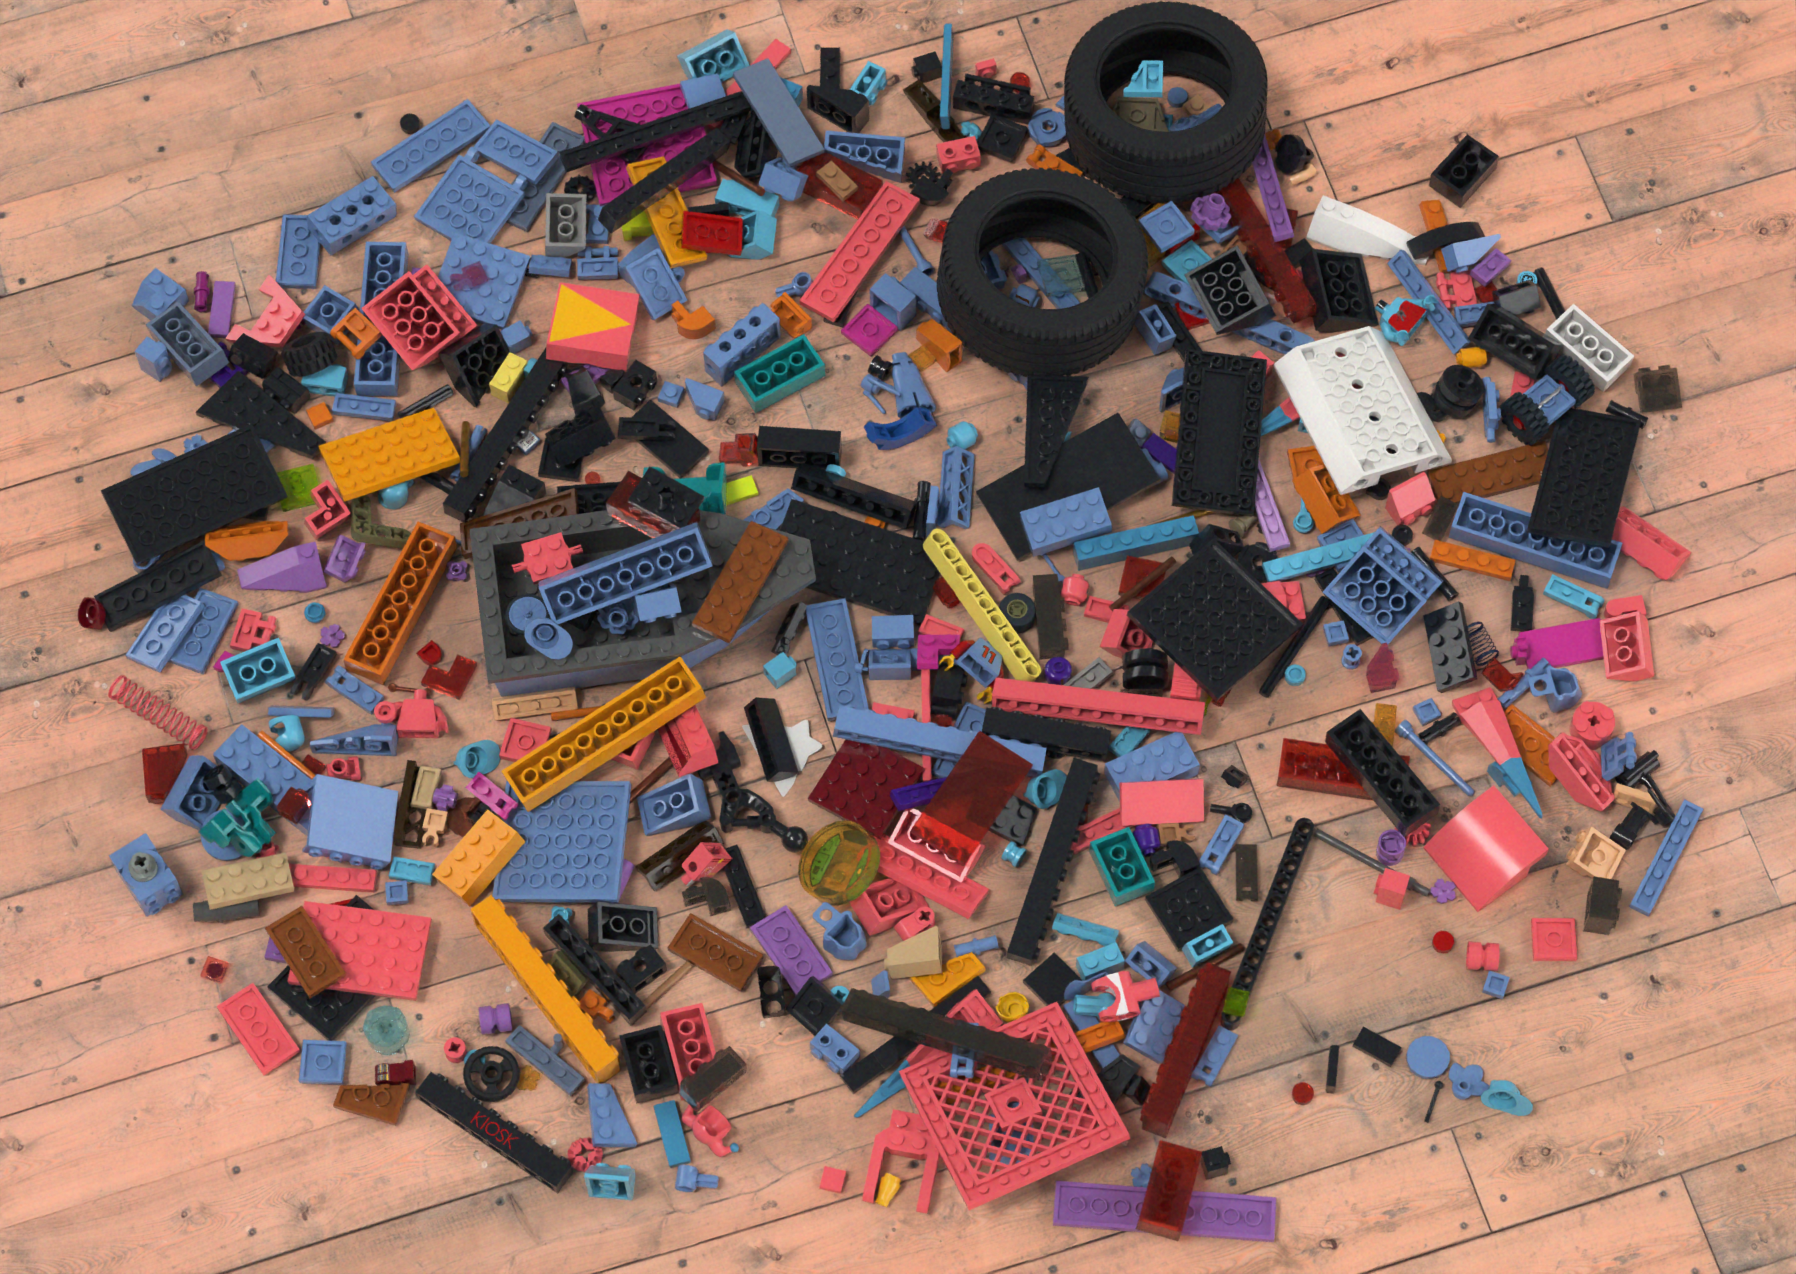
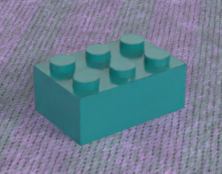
M1130 827L1090 842L1089 852L1114 906L1154 891L1155 880Z

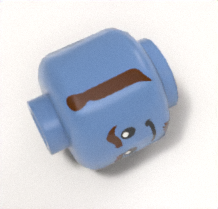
M1025 284L1019 285L1017 289L1013 287L1009 296L1014 301L1030 307H1035L1040 299L1037 290Z

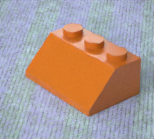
M1324 464L1309 468L1292 480L1295 490L1300 494L1307 511L1310 512L1316 527L1322 534L1361 516L1349 493L1340 495Z

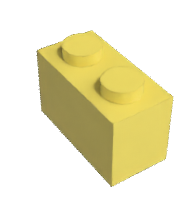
M509 352L489 383L491 395L509 404L525 379L523 369L528 363L527 360Z

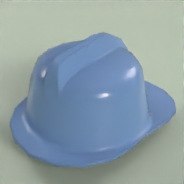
M549 618L534 619L525 628L527 643L551 659L565 658L573 648L570 634Z

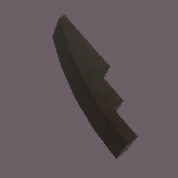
M920 80L903 89L912 105L943 143L967 138L955 125V121L951 116L950 129H943L941 127V101Z

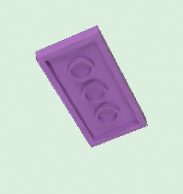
M787 905L750 927L751 932L775 966L780 968L781 976L795 996L811 976H814L820 982L833 976V972Z

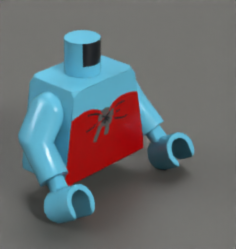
M1428 295L1425 299H1402L1396 297L1391 305L1381 299L1377 303L1375 310L1382 314L1379 325L1385 338L1388 341L1404 346L1425 320L1426 309L1428 308L1430 311L1435 309L1433 303H1438L1434 295Z

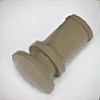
M1257 513L1253 517L1242 516L1231 519L1229 521L1230 530L1237 531L1240 538L1243 537L1244 532L1249 530V526L1258 521Z

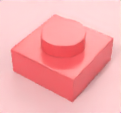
M995 59L975 63V75L984 78H991L996 75Z

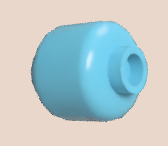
M962 421L948 429L946 441L951 448L958 446L962 449H967L976 443L978 433L973 424Z

